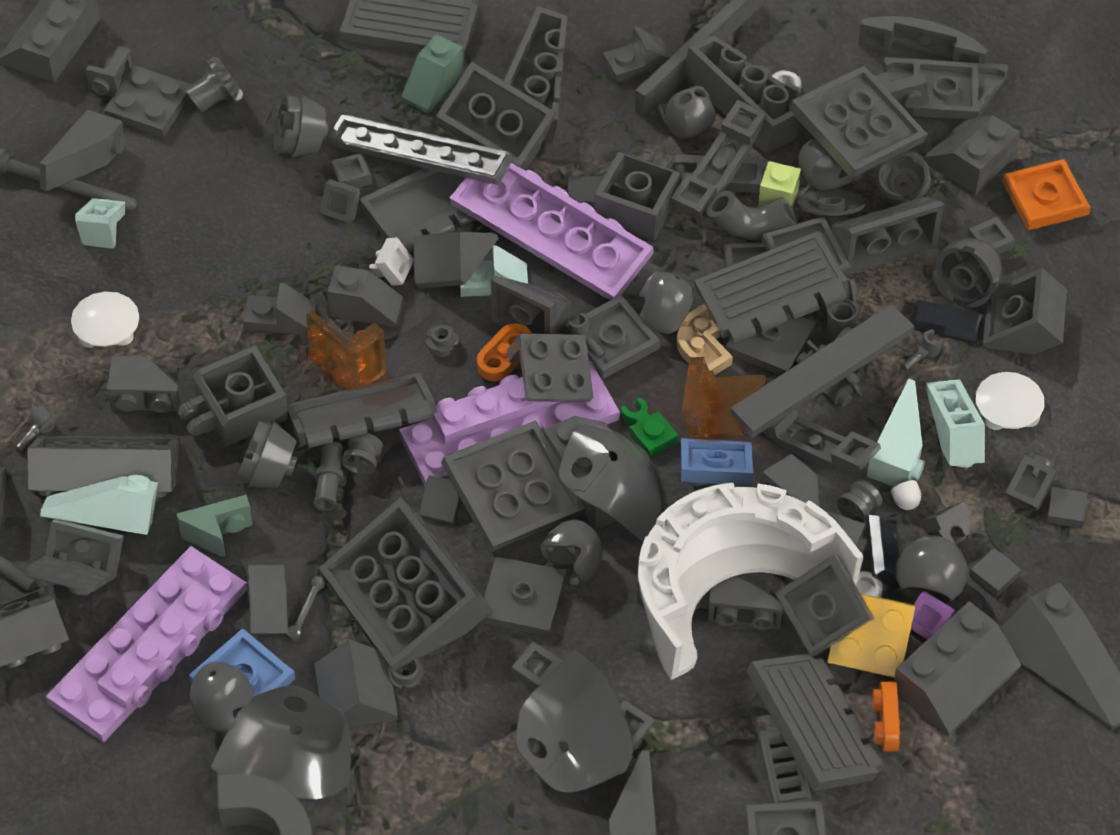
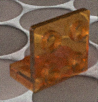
M314 311L306 314L308 328L306 333L309 337L310 346L309 356L317 366H324L332 374L333 379L339 386L353 389L369 385L387 373L384 331L377 324L373 323L365 330L358 331L350 341H346Z
M690 357L681 415L691 438L750 436L730 415L731 407L767 385L765 375L715 377L713 370H709L704 357Z

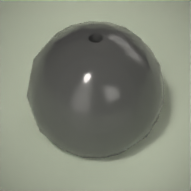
M925 536L913 540L901 552L896 563V580L902 593L909 598L917 600L919 595L925 591L941 602L949 604L962 593L968 580V566L961 550L950 540L940 536Z

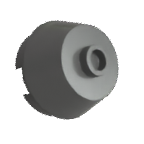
M297 93L296 96L286 95V97H282L276 117L279 119L278 135H274L275 151L287 154L288 158L318 153L322 141L326 140L329 124L326 121L325 107L300 93Z
M258 421L236 477L248 483V487L279 488L283 476L290 477L298 457L292 455L297 440L274 421L272 424Z

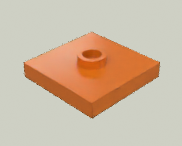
M1065 159L1003 174L1002 183L1027 231L1087 216L1090 213L1091 207Z

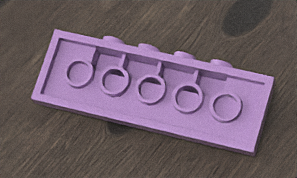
M513 163L508 167L499 185L465 178L450 197V203L454 207L610 301L622 295L653 255V247L624 230L623 226L616 220L611 218L605 219L597 214L595 209L589 204L573 200L562 188L548 185L535 172L531 170L525 171Z
M589 361L593 399L590 402L527 401L525 399L523 377L519 378L517 375H509L500 382L499 386L490 389L479 386L472 389L468 393V397L457 401L453 398H445L439 401L436 405L437 413L432 414L433 418L401 428L399 432L400 439L425 486L429 475L449 479L441 464L444 456L536 420L544 433V429L573 416L602 421L608 425L620 420V411L593 363Z
M190 546L46 696L47 703L104 743L137 707L140 708L146 704L152 691L161 681L165 682L172 676L176 665L185 656H190L194 653L200 640L209 630H215L220 625L224 614L247 591V583Z

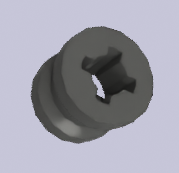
M370 433L349 438L347 444L349 450H346L342 457L343 466L350 472L358 475L373 474L377 467L376 457L381 454L383 449L381 440Z
M862 479L855 480L850 485V492L843 493L837 499V506L844 517L861 523L866 521V516L869 515L870 511H875L882 504V498L878 490L872 484Z

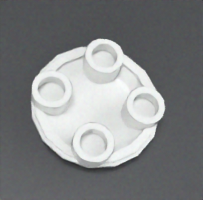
M105 291L92 294L81 300L73 310L71 324L73 332L83 347L125 346L132 342L134 338L133 333L137 329L140 317L137 306L130 298L120 293Z
M1001 372L990 375L980 383L976 391V406L980 414L985 418L986 426L990 429L1033 427L1038 424L1044 410V395L1040 387L1029 377L1019 373Z

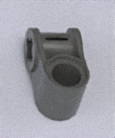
M849 279L848 288L845 289L847 293L846 299L826 307L820 301L825 335L832 342L835 341L839 333L846 327H856L858 308L855 279Z

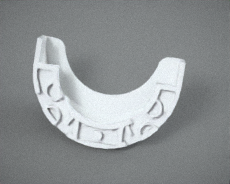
M727 483L703 488L679 499L657 518L655 526L649 535L645 537L638 564L641 596L658 657L667 675L672 680L690 671L695 666L697 650L692 638V616L698 602L716 584L736 575L756 572L778 574L795 580L832 555H839L852 580L857 585L863 560L862 553L838 523L823 509L809 500L807 503L788 496L786 495L787 490L764 484H758L757 488L734 487V483Z

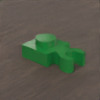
M640 397L636 399L638 412H630L625 405L621 407V418L626 424L630 425L629 435L647 452L649 458L678 443V434L659 411L652 415L648 414V406L644 399Z

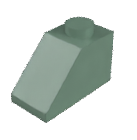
M435 34L418 54L401 96V101L429 114L464 73L463 47Z

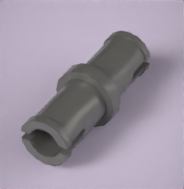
M337 442L322 445L320 467L315 471L317 488L314 504L315 508L321 511H332L336 508L338 486L343 482L341 463L344 449Z

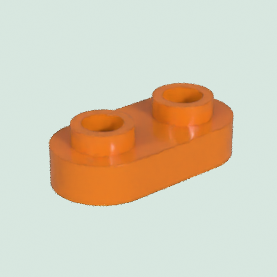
M518 323L504 326L478 353L477 371L479 375L489 381H500L507 377L519 364L508 362L507 349L519 334H532L529 328Z
M880 682L879 689H873L872 710L879 712L880 722L874 723V743L881 745L882 752H898L900 728L896 682Z

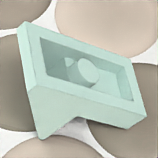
M92 198L76 213L75 221L81 242L87 246L115 248L117 222L125 215V202Z
M493 245V261H482L466 284L460 285L461 297L491 296V279L494 276L528 284L527 263L502 248Z

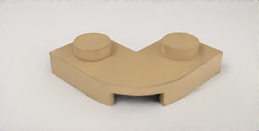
M703 304L688 313L678 330L676 342L680 355L706 381L731 366L733 356L716 340L721 335Z

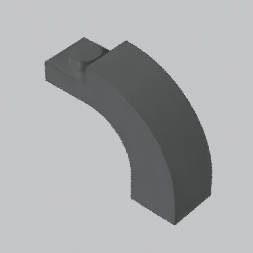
M217 775L218 811L221 827L251 825L264 828L273 835H312L310 821L305 809L297 798L280 784L255 775Z

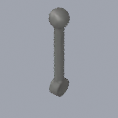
M315 576L312 579V589L296 623L288 628L287 636L289 640L298 641L301 639V627L318 591L325 586L326 582L323 577Z

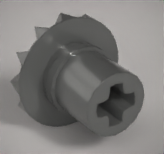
M214 56L206 60L213 70L206 72L205 76L185 89L201 113L220 100H225L229 94L236 103L243 98V92L220 59Z

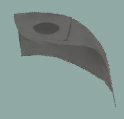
M586 424L579 426L572 433L560 464L559 478L561 482L575 495L609 514L639 540L644 542L645 537L649 535L655 526L661 512L659 485L647 452L633 440L613 430ZM609 451L617 454L618 459L616 461H611ZM580 458H588L592 461L593 465L591 472L583 478L575 477L572 474L573 464Z
M574 650L534 690L520 709L517 722L516 747L518 752L552 789L561 792H577L598 785L626 772L632 760L633 741L620 704L605 676L589 659L577 650ZM530 738H535L544 745L546 749L545 758H537L530 752L528 748V740ZM565 741L568 744L569 749L566 753L561 752L559 742Z
M293 685L275 688L253 696L251 702L239 710L234 718V726L227 731L211 765V768L219 775L248 774L272 780L286 788L297 799L317 800L334 796L349 787L350 728L346 717L340 709L314 693ZM290 696L299 697L306 702L307 709L303 712H293L286 708L284 700ZM290 726L303 728L301 734H292Z

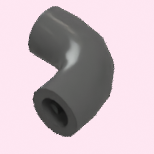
M723 191L715 195L706 207L707 215L719 228L730 236L747 241L762 240L764 233L798 224L793 208L784 197L768 205L751 208L742 204L733 192Z

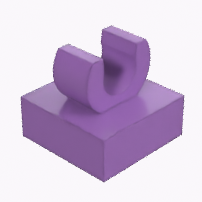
M923 591L914 604L916 607L911 629L929 639L952 617L955 610Z

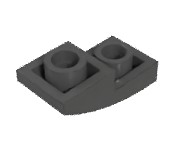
M248 565L249 634L251 636H286L288 627L284 565Z

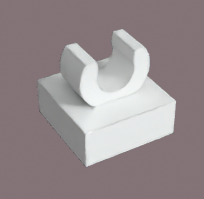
M397 237L387 238L382 249L375 253L377 256L375 264H370L369 268L375 276L385 277L392 286L403 285L414 259Z

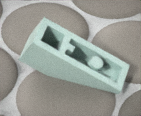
M908 379L877 441L880 443L881 449L869 461L867 477L893 487L912 479L918 481L925 465V461L920 459L923 444L916 384L911 379Z
M960 379L926 383V391L939 442L949 465L965 468L976 463H985V424Z
M142 475L121 476L47 496L41 508L40 516L147 535L153 519L158 482L150 481L149 478Z

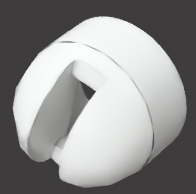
M916 480L903 482L890 491L896 505L904 510L914 509L921 501V490Z

